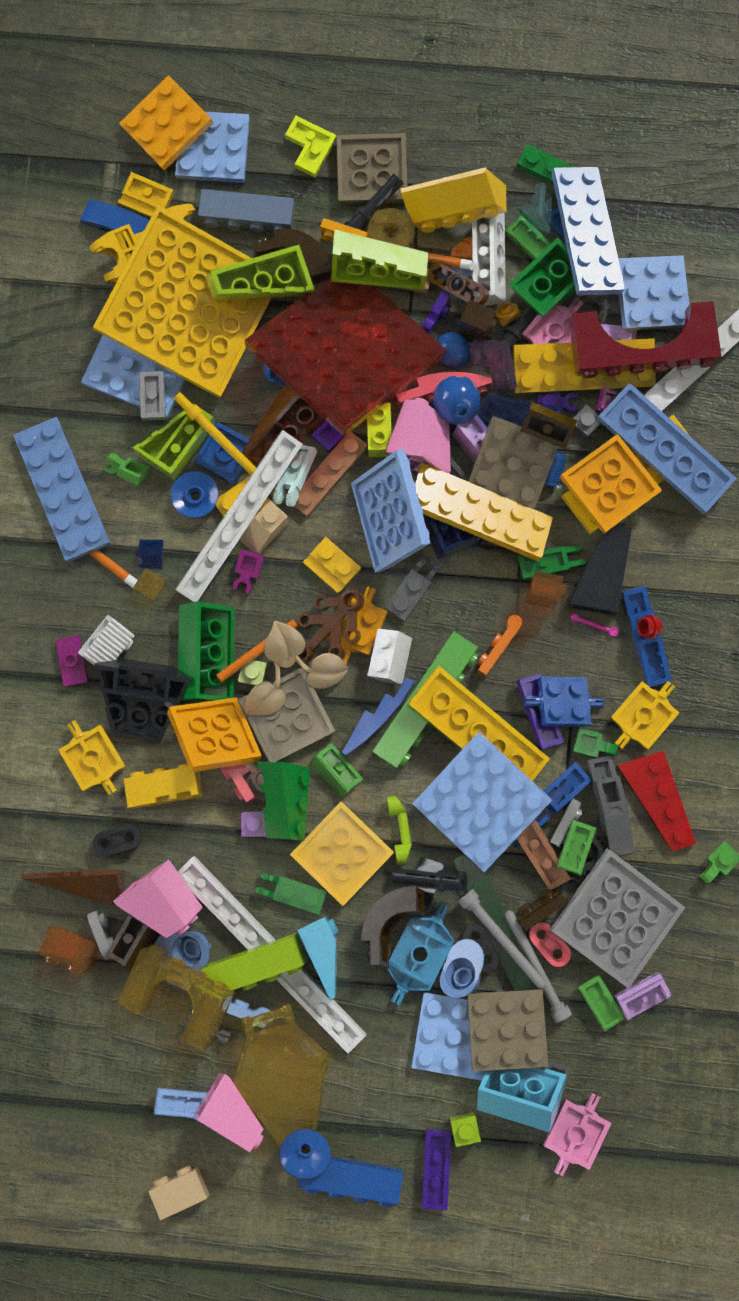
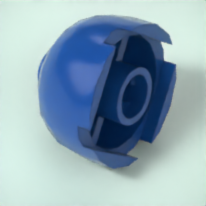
M450 376L442 380L434 390L433 406L441 419L446 423L454 425L465 424L471 421L480 409V393L475 383L468 377Z

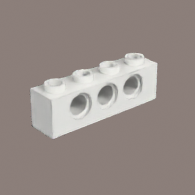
M502 213L498 214L495 218H480L472 223L473 261L475 262L473 281L483 285L489 291V298L484 306L506 303L505 214ZM473 290V296L480 298L481 294Z

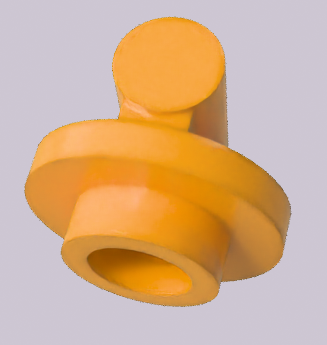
M511 302L501 304L496 312L498 323L502 328L518 319L522 314L518 305Z

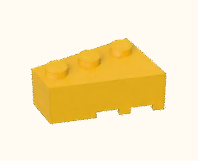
M188 764L179 765L178 768L170 770L168 767L154 769V773L145 774L144 771L130 773L129 778H124L127 806L130 809L203 797L200 771L191 772Z

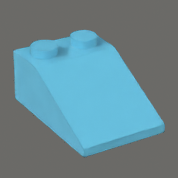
M326 916L299 929L298 933L331 1000L336 996L337 937L335 934L339 933V930L334 920H328Z

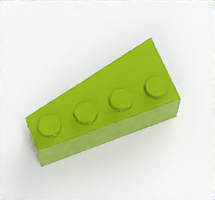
M335 230L331 282L425 290L428 252Z
M299 245L212 270L206 277L214 300L309 296L314 291Z

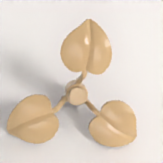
M274 621L264 644V653L269 660L275 662L276 683L273 685L269 681H263L251 690L245 703L246 714L256 716L271 715L283 707L286 696L283 690L278 689L280 687L281 666L288 668L294 662H297L305 671L310 672L307 676L308 684L319 689L331 687L341 681L346 675L348 667L339 656L331 653L317 656L312 661L311 667H308L298 656L305 648L303 636L293 627L279 621Z

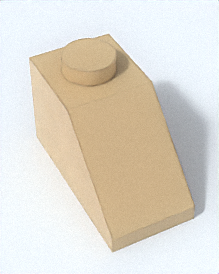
M270 500L252 519L239 540L251 552L260 554L290 523L289 518Z

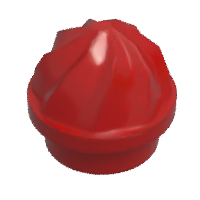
M654 615L642 617L638 622V633L646 639L658 637L663 628L661 619Z

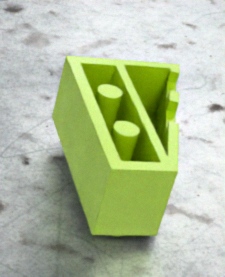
M201 409V413L215 426L216 423L213 416ZM185 410L171 419L170 423L159 431L153 432L145 441L132 447L137 456L174 481L209 435L195 420L192 421L185 414Z

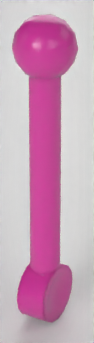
M573 613L570 616L572 622H581L608 632L611 637L618 635L616 627H605L581 618L577 613Z

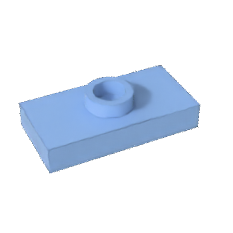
M157 1088L154 1115L193 1118L207 1092Z

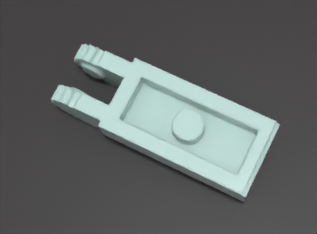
M301 446L277 482L273 494L274 504H281L286 496V489H289L285 500L286 505L290 507L295 506L299 498V491L302 489L317 454L315 447Z

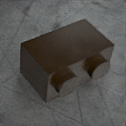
M469 300L460 319L458 333L463 335L467 341L484 347L486 341L491 342L496 331V311L473 300Z
M532 402L520 431L566 449L577 420Z
M129 914L106 956L137 972L159 933Z

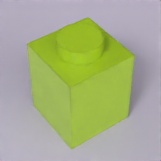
M474 1112L449 1117L456 1147L481 1142Z

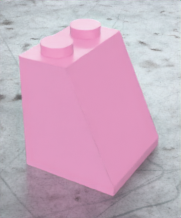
M415 398V400L405 399L386 452L392 454L396 450L405 449L406 456L410 462V470L418 472L419 466L424 463L450 474L449 423L441 419L438 412L428 405L429 402L422 398Z
M169 859L133 882L113 901L118 907L166 938L174 933L177 936L184 933L189 928V925L198 919L196 914L203 908Z
M219 1073L193 1118L248 1152H251L252 1148L256 1150L264 1137L261 1135L263 1128L230 1077Z

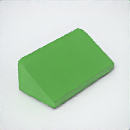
M332 743L310 761L313 768L340 798H343L363 780Z

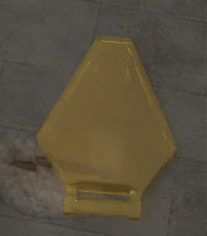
M289 1003L281 1005V1008L251 1018L250 1016L241 1018L245 1040L232 1081L280 1148L284 1139L294 1131L301 1129L317 1130L323 1096L324 1074L327 1073L330 1056L295 1024L293 1011ZM282 1018L285 1019V1023H278L255 1031L253 1027ZM304 1147L301 1151L305 1154L310 1152V1149Z

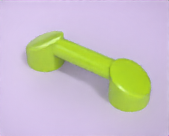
M388 796L390 816L397 815L402 843L394 845L397 865L405 864L412 845L407 812L396 796Z

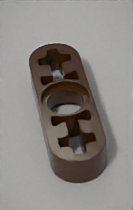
M436 263L430 267L428 278L433 284L466 302L473 300L484 305L488 301L489 291L483 285L444 264ZM438 271L449 277L447 281L436 276ZM461 278L463 280V287L459 291H455L453 288L454 282ZM472 289L479 292L481 296L476 298L469 294L468 291Z

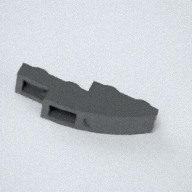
M612 756L590 759L586 764L590 779L592 780L599 808L597 814L607 848L618 856L633 854L634 846L629 813L620 775L617 776Z

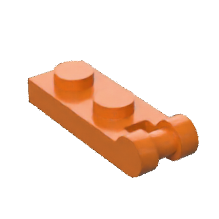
M512 615L509 617L506 623L507 630L503 635L497 634L490 644L494 647L490 654L484 653L476 664L480 667L477 673L485 678L519 631L522 625L520 616Z

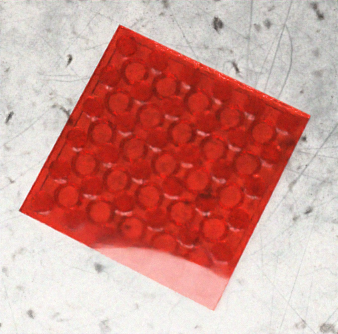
M331 275L315 286L312 293H306L245 339V346L343 436L347 435L446 354V349L375 286L331 282Z

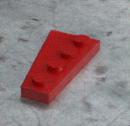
M664 750L616 766L641 802L646 813L654 822L655 827L671 852L696 844Z

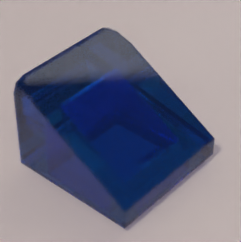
M140 539L137 555L139 568H163V540Z

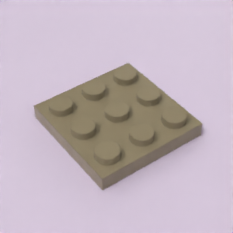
M406 133L337 135L339 205L367 204L393 173L404 184L386 203H404L401 188L407 187Z
M492 416L468 482L535 509L558 446L520 431L522 428L520 425Z
M303 668L280 678V687L278 689L284 691L286 699L283 707L274 714L265 716L246 714L245 703L248 695L238 700L269 762H278L336 732L314 688L308 684L307 674Z
M543 989L472 993L467 995L472 1071L548 1067Z

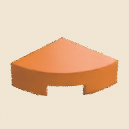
M467 237L459 242L452 249L450 257L473 261L472 237Z

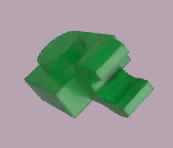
M579 728L573 752L597 758L599 752L615 756L618 745L603 742V734Z

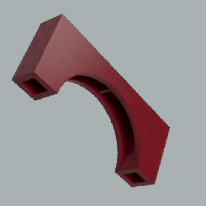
M714 301L690 303L685 310L684 326L680 335L668 344L650 349L633 348L614 340L601 326L597 311L573 313L569 320L575 375L583 376V378H594L597 374L616 376L621 374V372L630 371V374H639L644 372V370L653 369L654 372H662L672 367H677V370H685L694 365L707 368L714 366L722 356Z

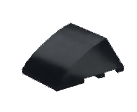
M121 659L95 663L94 666L96 672L98 671L101 683L100 690L103 692L106 704L105 710L112 736L160 743L170 723L167 714L168 709L171 706L179 705L192 677L173 666Z

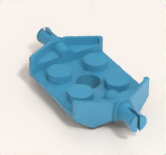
M439 903L432 917L409 919L389 959V968L387 970L397 983V989L390 1001L395 1003L400 994L396 1002L399 1006L406 992L427 991L431 989L454 943V939L442 921L449 907L445 905L440 914L444 906L442 903ZM424 947L427 950V958L424 961H416L414 959L413 951L415 948Z

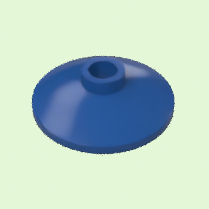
M199 471L187 472L174 482L171 489V500L175 509L180 514L189 518H200L210 513L216 506L218 488L209 475ZM198 493L200 498L192 500V495Z
M301 1129L292 1132L284 1139L280 1148V1161L283 1168L288 1174L297 1179L308 1180L318 1177L326 1170L330 1162L331 1152L328 1142L321 1134L313 1130ZM306 1147L310 1149V1152L304 1154L301 1149Z

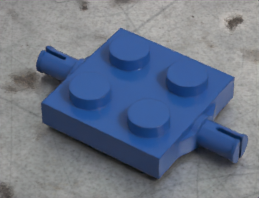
M541 676L538 679V696H524L523 702H525L524 706H538L541 713L542 726L588 727L591 725V707L603 708L605 702H603L605 701L604 698L590 697L586 677Z

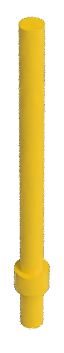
M179 392L173 399L186 411L185 414L192 421L195 420L252 476L256 467L201 413L202 410L196 404L193 405ZM274 486V488L272 489V491L270 492V495H271L272 497H273V494H274L275 489H276L275 486Z

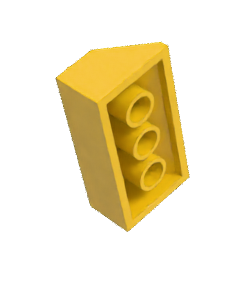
M487 168L401 188V195L412 224L426 233L433 232L441 227L451 228L463 222L473 223L480 218H495L498 214L507 212L506 185Z

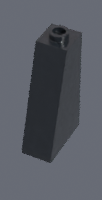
M620 522L608 532L602 534L568 603V608L612 616L619 612L632 528L626 527L625 523Z

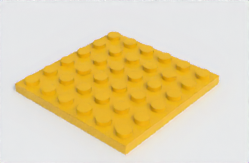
M157 205L97 318L93 330L220 398L271 298L214 300L206 279L209 272L252 258Z

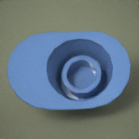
M185 931L179 936L176 933L168 938L163 935L159 936L155 942L154 952L160 964L167 969L195 971L206 966L212 943H208L206 937L199 932Z
M464 939L458 941L449 951L440 976V987L449 997H465L478 987L484 963L483 950L478 943L473 940Z

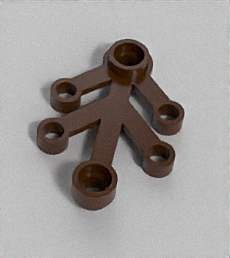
M350 589L342 597L326 598L324 596H317L315 598L314 606L320 611H326L329 607H340L334 614L310 615L302 613L299 615L298 624L303 628L323 625L305 644L304 651L307 650L306 658L302 657V653L298 655L305 664L312 660L313 651L330 633L331 644L328 653L334 654V651L338 649V656L343 659L345 652L341 648V621L346 616L347 630L344 637L350 643L359 642L361 633L357 630V612L363 608L365 602L364 596L360 591ZM356 598L355 605L351 606V600ZM324 599L325 604L324 606L320 607L319 603L321 600ZM305 617H308L309 621L304 625L303 620ZM355 632V638L351 640L350 634Z

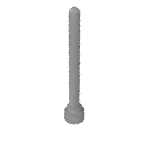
M471 889L458 903L464 909L472 910L538 988H544L546 985L545 980L479 904L480 900L478 899L479 895Z
M511 910L506 911L505 918L526 959L546 982L545 987L542 989L551 1005L550 1016L554 1023L565 1020L572 1015L568 1005H564L563 1001L560 1002L514 912Z

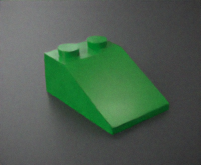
M556 238L508 285L542 318L576 292L567 246L559 238Z

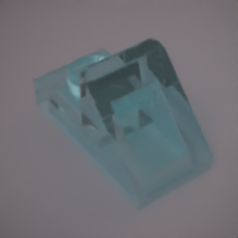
M543 182L535 184V195H532V203L519 206L518 211L537 230L544 234H550L552 197Z

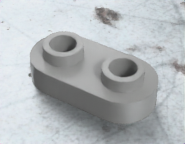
M96 910L87 914L99 950L103 958L108 960L110 957L106 956V953L115 938L113 936L110 937L106 928L109 927V923L105 914H100Z

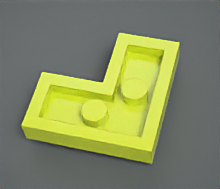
M295 116L285 134L287 140L303 147L295 162V168L316 178L336 142L337 136L298 116Z

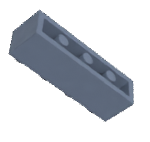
M202 189L198 217L200 224L207 228H217L218 226L227 227V229L233 231L248 229L254 233H262L263 231L273 232L274 229H293L295 203L294 198Z

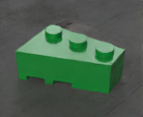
M257 762L258 769L262 770L264 784H260V790L265 793L266 807H263L266 838L305 841L310 767L283 762Z

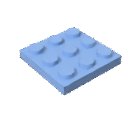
M205 112L214 123L176 159V179L245 183L249 114Z
M684 256L618 258L625 288L623 293L619 294L623 330L683 327L685 310L689 306Z
M427 992L423 993L411 1068L476 1080L483 1079L486 1071H472L468 1004L466 999Z

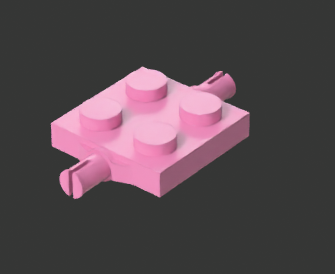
M575 298L568 308L559 305L543 318L538 314L522 333L523 338L531 344L571 342L569 320L572 314L576 313L583 305V302Z
M591 1092L585 1106L577 1105L567 1099L564 1100L551 1131L543 1144L548 1149L556 1152L560 1157L554 1170L555 1173L564 1176L569 1163L579 1164L590 1170L612 1124L598 1116L594 1111L601 1098Z

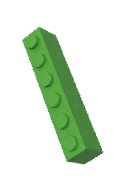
M455 631L452 633L372 751V754L396 770L399 765L404 768L412 756L408 752L413 745L419 746L425 737L422 731L426 725L432 726L407 703L437 666L443 668L461 683L465 677L462 672L467 665L472 667L479 656L476 654L478 649L476 645Z

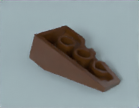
M294 374L276 396L243 449L242 454L255 467H258L282 430L301 442L302 437L310 432L314 433L327 418L330 419L336 410Z
M120 869L21 874L23 880L92 900H103V905H116L113 901L125 891L124 870Z

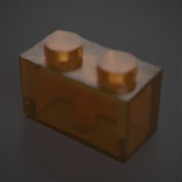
M535 571L530 580L526 603L554 609L557 603H561L565 596L567 585L562 584L564 577Z
M51 925L39 954L45 956L44 961L58 965L61 962L68 965L67 970L81 974L82 971L90 970L98 945L93 939L56 925Z

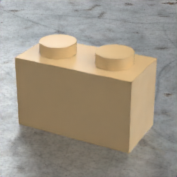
M187 1165L177 1170L176 1176L170 1179L167 1176H163L153 1182L154 1186L148 1192L160 1220L208 1198L210 1193L198 1166L191 1169V1166Z

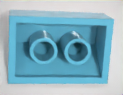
M542 1067L488 1070L478 1089L477 1110L550 1133L558 1112L566 1074Z

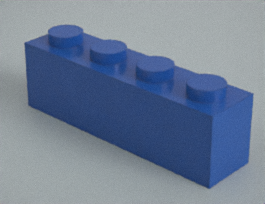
M330 1156L329 1165L321 1175L308 1180L299 1179L298 1187H302V1191L306 1193L317 1194L319 1190L328 1192L327 1195L333 1198H342L343 1195L352 1196V1200L356 1202L367 1203L369 1199L378 1201L377 1204L380 1206L392 1207L393 1204L398 1205L403 1169Z

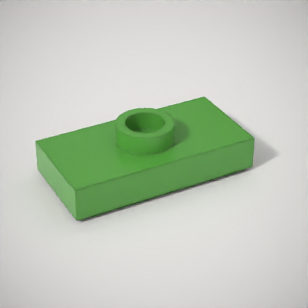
M522 215L505 230V235L532 260L536 259L551 244Z
M572 820L556 867L581 875L596 828Z
M599 974L577 987L604 1032L626 1019Z

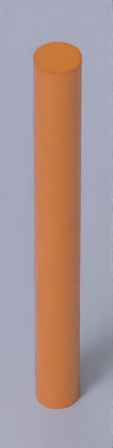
M293 619L287 623V625L294 629L298 627ZM266 639L216 674L217 679L222 683L262 654Z

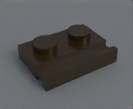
M555 888L552 890L546 889L538 895L536 901L531 904L526 903L517 910L518 913L515 916L519 924L527 931L568 902Z

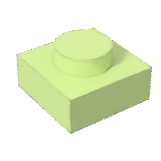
M252 660L241 668L238 682L253 686L263 682L267 663Z

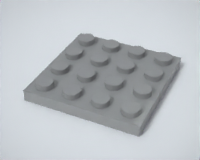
M606 848L549 930L629 989L685 907L610 849Z

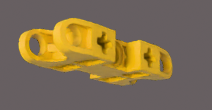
M182 204L165 209L185 221V218L195 213L193 204ZM127 224L106 233L90 245L89 248L92 254L100 252L101 254H110L117 262L113 270L103 276L107 284L117 283L144 231L134 234L130 225Z

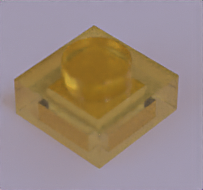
M145 568L133 589L155 602L167 581Z

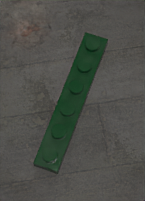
M465 854L454 859L453 862L458 873L465 872L467 874V892L473 889L479 895L478 899L480 900L479 904L525 957L505 918V911L486 871L483 872ZM483 924L514 991L531 990L537 987Z

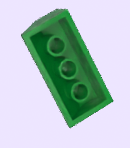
M198 601L179 605L178 670L192 677L180 701L200 703L234 698V674L222 683L217 679L216 674L234 662L235 607Z

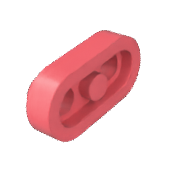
M544 922L537 923L529 930V939L551 965L556 967L566 965L571 957L567 944L549 930L551 928L549 924ZM544 930L545 938L538 939L537 932ZM555 949L561 950L562 955L560 958H554L553 951Z

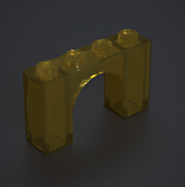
M155 945L145 947L140 950L117 1003L139 1015L149 1008L161 981L171 980L181 984L188 991L193 1007L191 1017L181 1040L200 1051H204L212 1044L235 992L229 990L225 983L208 978L205 972L190 968L182 959L167 955L161 947Z

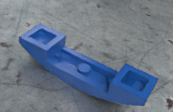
M89 200L80 219L82 223L100 230L105 228L112 231L129 224L134 234L144 231L150 221L123 208L95 200Z

